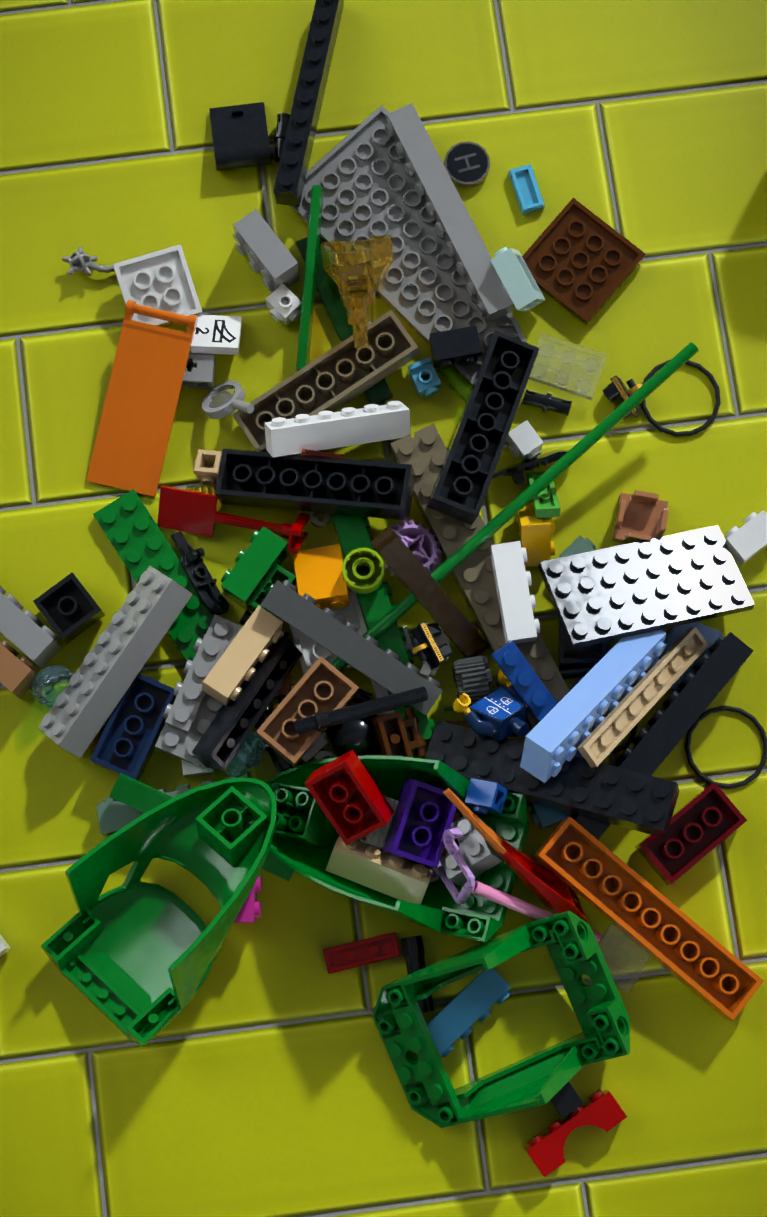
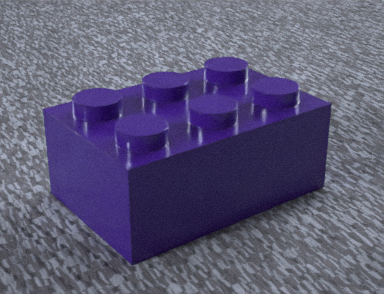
M405 779L382 852L437 869L444 849L443 833L445 830L450 829L456 811L455 805L443 793L445 790L417 780Z

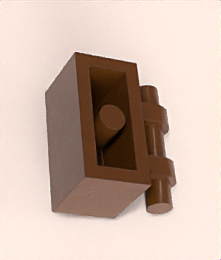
M413 707L404 709L405 720L402 718L401 711L371 718L381 756L413 757L411 749L415 750L417 758L426 755L424 745H426L425 740L421 738L418 724H420L419 718L415 716ZM406 727H408L412 739V741L410 742L407 737L405 729Z

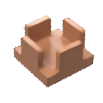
M635 490L634 494L621 493L612 540L629 544L643 540L651 542L653 538L662 537L667 524L668 501L658 500V494Z

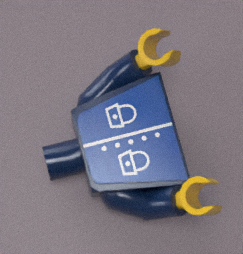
M501 669L497 674V680L501 684H506L507 688L500 686L471 706H469L471 699L465 693H462L459 699L456 698L453 702V709L456 712H463L465 714L463 717L476 734L490 736L500 741L513 733L519 737H524L529 731V725L526 723V705Z

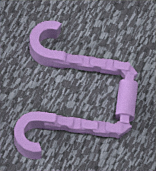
M452 828L444 831L443 843L467 879L460 893L453 882L448 879L440 861L437 869L426 868L433 871L430 882L439 880L440 876L454 901L458 904H463L474 889L475 877L461 856L460 849L454 839L463 836L462 832L458 828Z

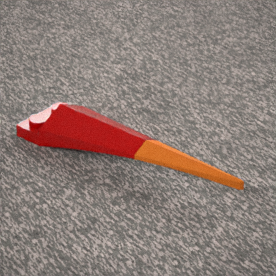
M449 788L443 792L545 907L557 913L571 911L586 923L588 922L579 897L574 890L550 870L533 861L501 838L482 822Z

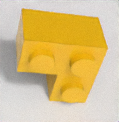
M531 500L516 514L521 548L525 547L527 551L528 561L524 562L525 567L539 566L541 561L550 560V556L555 555L554 541H551V535H555L554 520L552 518H536Z

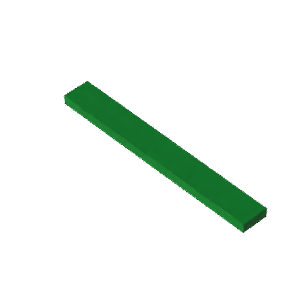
M313 185L311 191L296 364L297 371L308 365L310 360L324 197L321 185Z
M121 772L109 797L143 813L173 798ZM269 850L262 869L289 881L295 870L277 859Z

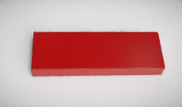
M396 932L323 949L328 974L401 956Z

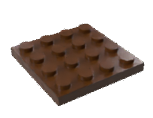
M572 198L522 257L538 287L587 325L644 259L646 254L580 202Z

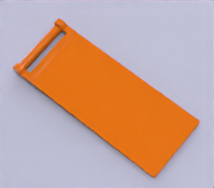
M127 301L87 481L127 491L134 489L136 493L156 496L198 316L192 314L190 316L138 305L135 301ZM134 314L187 325V331L182 332L134 321L132 317Z

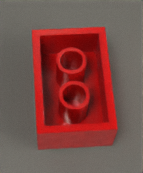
M354 750L316 769L305 782L306 787L346 846L387 825L394 813V810Z

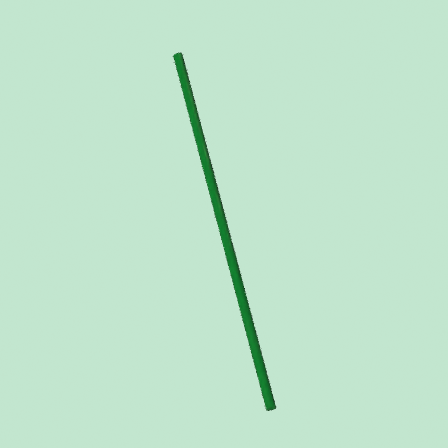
M690 342L431 573L430 575L439 584L699 351L697 346ZM410 592L365 632L362 637L365 638L366 635H369L376 640L410 610L418 600ZM337 657L331 665L341 671L348 663Z

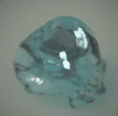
M61 665L45 667L32 679L30 684L31 694L39 703L52 708L58 695L69 684L73 673Z

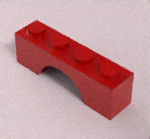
M597 1090L589 1096L590 1102L583 1107L579 1106L569 1114L570 1116L564 1121L560 1119L554 1121L547 1127L549 1131L543 1136L537 1134L527 1141L528 1147L525 1148V1151L544 1178L565 1163L564 1144L568 1135L580 1126L593 1125L608 1132L627 1118L610 1091Z

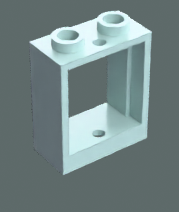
M504 247L494 253L495 257L490 261L518 311L526 312L545 301L542 292L518 250Z

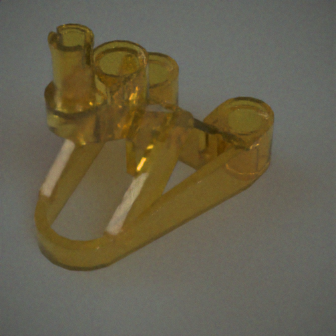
M391 235L373 236L368 238V240L352 242L333 240L321 244L323 268L338 285L339 292L342 295L343 306L347 309L348 324L352 325L355 348L369 346L366 323L372 317L371 304L375 303V292L378 291L379 283L394 261ZM367 289L368 291L350 294V290Z

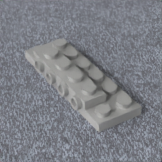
M214 615L203 639L198 637L193 648L196 655L193 661L188 659L183 673L187 675L183 683L178 681L174 689L173 695L176 696L173 705L168 703L164 711L163 717L166 718V721L155 745L156 749L201 768L202 763L192 751L224 705L202 690V682L243 626Z

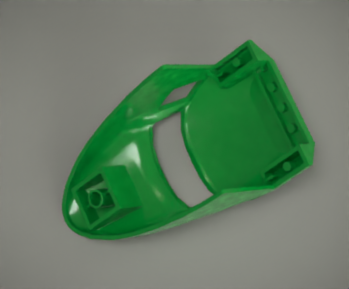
M228 778L199 786L177 795L144 813L109 836L65 872L79 912L41 945V948L62 975L129 1040L142 1047H145L182 1012L198 993L225 941L228 931L262 870L275 832L277 810L273 790L265 782L255 778ZM160 858L175 862L191 872L209 889L219 902L221 911L208 927L202 918L176 894L160 885L141 881L152 859ZM134 862L123 885L100 896L109 875Z

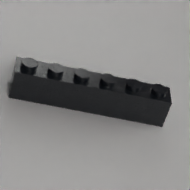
M280 638L276 644L271 643L268 647L270 652L262 663L258 661L255 665L256 672L249 682L245 680L240 686L242 691L235 701L230 700L227 706L223 705L193 749L192 753L205 767L226 770L302 656L300 650L289 638Z

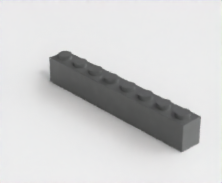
M278 580L261 603V606L393 694L422 686L425 687L428 693V700L410 706L424 715L428 714L442 693V690L439 688L441 684L430 676L427 679L423 678L418 674L420 669L409 662L405 666L398 661L399 655L388 648L384 652L377 647L379 642L369 635L363 638L357 634L358 628L350 622L346 621L342 624L336 620L338 615L327 607L324 610L320 609L315 605L317 600L306 593L302 597L295 592L297 587L287 580H284L283 583Z

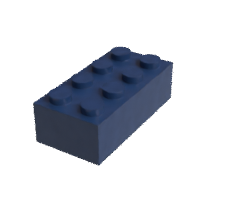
M138 673L114 708L90 761L117 774L121 772L140 781L165 725L164 711L168 703L173 705L176 696L173 695L174 688Z

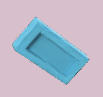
M531 164L509 170L508 175L522 215L544 209L545 205Z

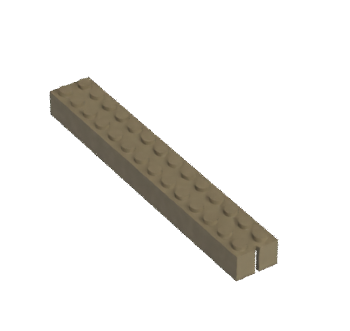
M433 423L414 432V438L408 435L391 443L390 452L396 463L412 465L416 475L413 498L427 526L430 527L431 534H435V541L439 542V549L443 551L442 556L446 561L480 531L485 524L480 514L475 522L470 525L427 507L448 452ZM490 537L455 568L451 574L493 654L504 646L506 642L490 556V547L495 544ZM537 634L535 641L515 644L558 704L568 694L569 690L541 634ZM526 705V723L531 731L539 722Z

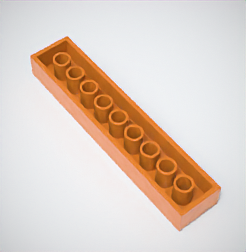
M570 816L563 818L533 855L724 1019L733 1021L763 983V979Z

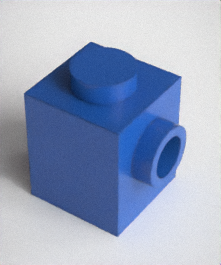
M471 778L470 784L465 791V803L473 807L472 811L478 814L487 815L488 812L502 814L508 790L496 782Z

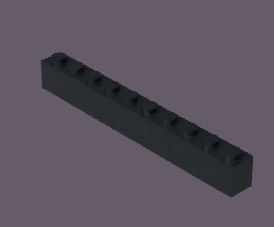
M316 0L273 190L277 204L300 207L343 11V0Z

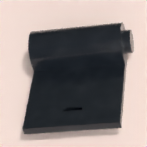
M264 102L209 108L217 171L272 165L271 160L276 159L274 145L269 146Z

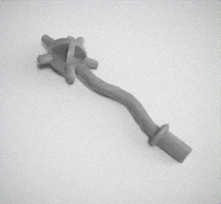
M78 247V251L74 252L70 257H62V261L70 265L69 275L74 272H85L87 275H91L90 269L105 273L115 271L113 265L100 266L93 263L98 260L97 256L89 257L87 253L83 252L82 247Z

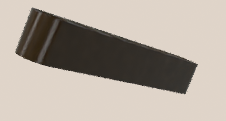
M389 526L370 542L371 546L466 658L477 657L489 647L487 642Z

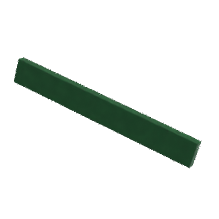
M307 237L296 241V246L304 263L306 260ZM320 241L316 289L340 341L343 342L361 330V327L343 288L336 283L337 275ZM385 378L364 392L370 404L378 405L393 398Z

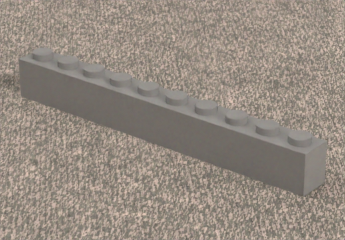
M411 103L388 113L387 124H385L386 132L389 137L394 138L396 142L395 149L399 157H404L406 171L410 177H414L418 195L420 197L423 196L427 202L425 203L426 210L430 217L434 216L437 222L435 223L436 230L440 236H444L447 242L445 246L450 256L454 255L457 261L455 264L456 269L461 277H465L469 295L476 298L478 302L476 307L480 316H485L489 323L513 312L514 303L490 260L492 258L413 104Z

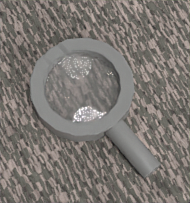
M226 381L215 386L204 397L202 402L203 411L211 419L226 417L236 409L251 414L254 411V406L243 402L245 390L237 381Z

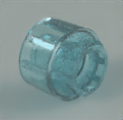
M250 732L226 768L225 772L230 776L241 777L261 764L265 747L263 741L257 737L256 732Z

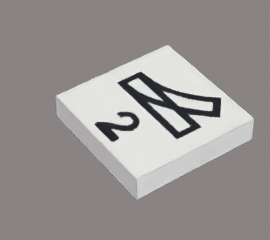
M196 315L198 316V322L191 344V353L239 354L242 316Z

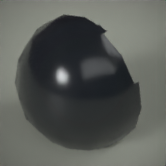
M377 714L328 727L326 732L336 757H340L351 750H354L357 756L381 755L371 718L378 717Z

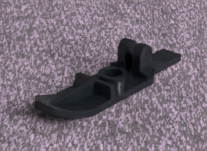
M554 450L537 456L531 461L526 460L494 472L492 478L501 475L512 476L514 483L522 485L525 481L522 473L523 468L526 471L539 467V462L544 466H548V464L559 460L569 450Z
M181 531L172 534L171 538L181 554L180 564L202 604L212 614L219 616L229 611V603L220 593L216 585L217 580L212 578L203 562V557L205 556L203 548L194 550L187 543Z

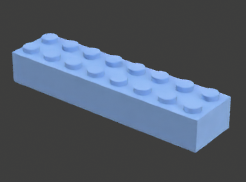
M656 630L622 638L526 735L520 767L544 783L551 776H557L562 768V764L566 760L571 761L577 752V747L660 660V655L666 647L664 643L666 632Z

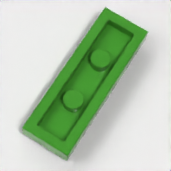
M545 472L527 473L528 486ZM554 481L532 500L536 518L550 519L560 516V505Z

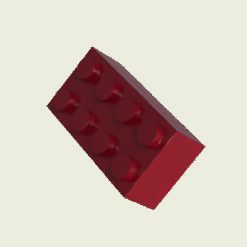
M713 782L672 815L666 839L648 835L635 848L665 884L671 885L747 820L719 786Z

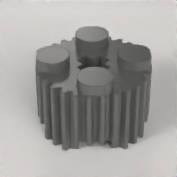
M486 656L458 659L453 662V678L457 694H459L457 695L458 699L462 693L467 694L471 699L469 705L471 706L493 692L490 689V683H493L491 669H488Z

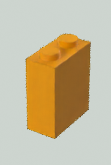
M340 544L300 550L297 554L292 553L299 595L303 597L305 593L317 600L315 605L322 610L325 607L338 610L345 606H350L348 588L342 573L343 558Z

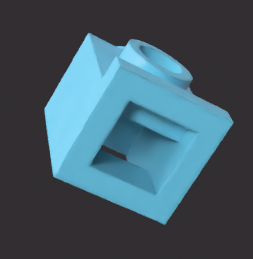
M430 357L408 366L407 374L419 398L423 396L426 398L438 393V390L441 388V382L431 363ZM428 375L430 378L423 380L421 377Z

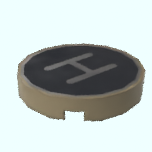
M470 141L460 142L452 146L447 152L444 166L453 183L455 182L464 188L474 187L482 183L488 175L490 158L486 150L479 144Z

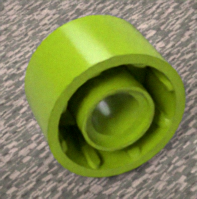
M358 548L351 551L345 557L342 573L347 587L359 594H368L380 587L384 580V562L376 551L369 548ZM360 566H367L370 569V573L366 576H360L356 571Z

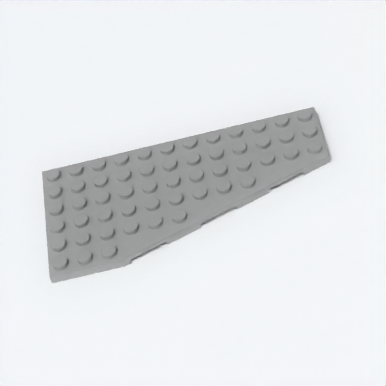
M381 105L307 171L300 207H290L309 225L312 186L321 185L324 197L320 237L352 269L356 260L367 263L362 279L428 344L430 333L477 326L482 350L481 359L472 365L460 363L454 364L452 367L472 387L495 330L523 342H526V339L514 315L512 316L511 313L489 323L485 316H480L476 307L478 303L476 298L469 295L466 288L467 281L464 276L461 277L459 275L454 255L450 256L445 246L447 242L444 236L438 234L435 227L437 222L434 216L430 217L426 210L425 203L427 202L423 196L420 197L415 188L416 181L413 176L410 177L408 175L404 157H399L395 149L396 142L394 138L389 137L386 132L385 124H387V114L389 112Z

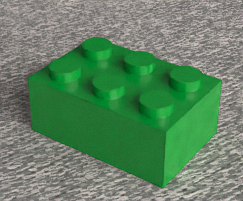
M264 526L260 532L256 530L249 540L250 546L246 551L242 550L235 559L237 564L232 571L228 569L221 579V582H223L221 587L225 596L248 611L250 609L249 600L275 563L281 566L290 553L287 552L288 542Z

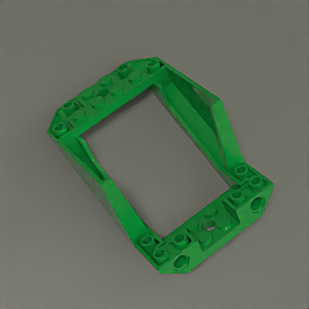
M571 911L526 923L489 939L486 943H480L384 985L381 988L372 1015L411 1109L441 1128L547 1104L585 1065L630 1053V1018L591 926ZM546 945L583 1032L454 1090L417 1001L427 998L441 987L484 968L485 970L492 969L520 952ZM582 974L590 977L592 985H588L583 981ZM410 1050L417 1054L418 1061L412 1058Z

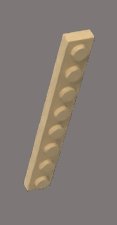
M696 626L689 628L577 747L591 768L599 766L709 646Z

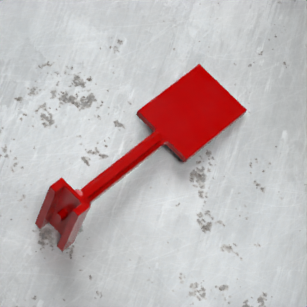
M164 485L160 488L157 526L161 528L213 537L215 522L258 531L264 526L274 534L288 538L287 552L295 554L298 553L308 537V532H304L303 529L310 520L309 514L301 513L293 525L287 523L282 525L217 512L218 496Z

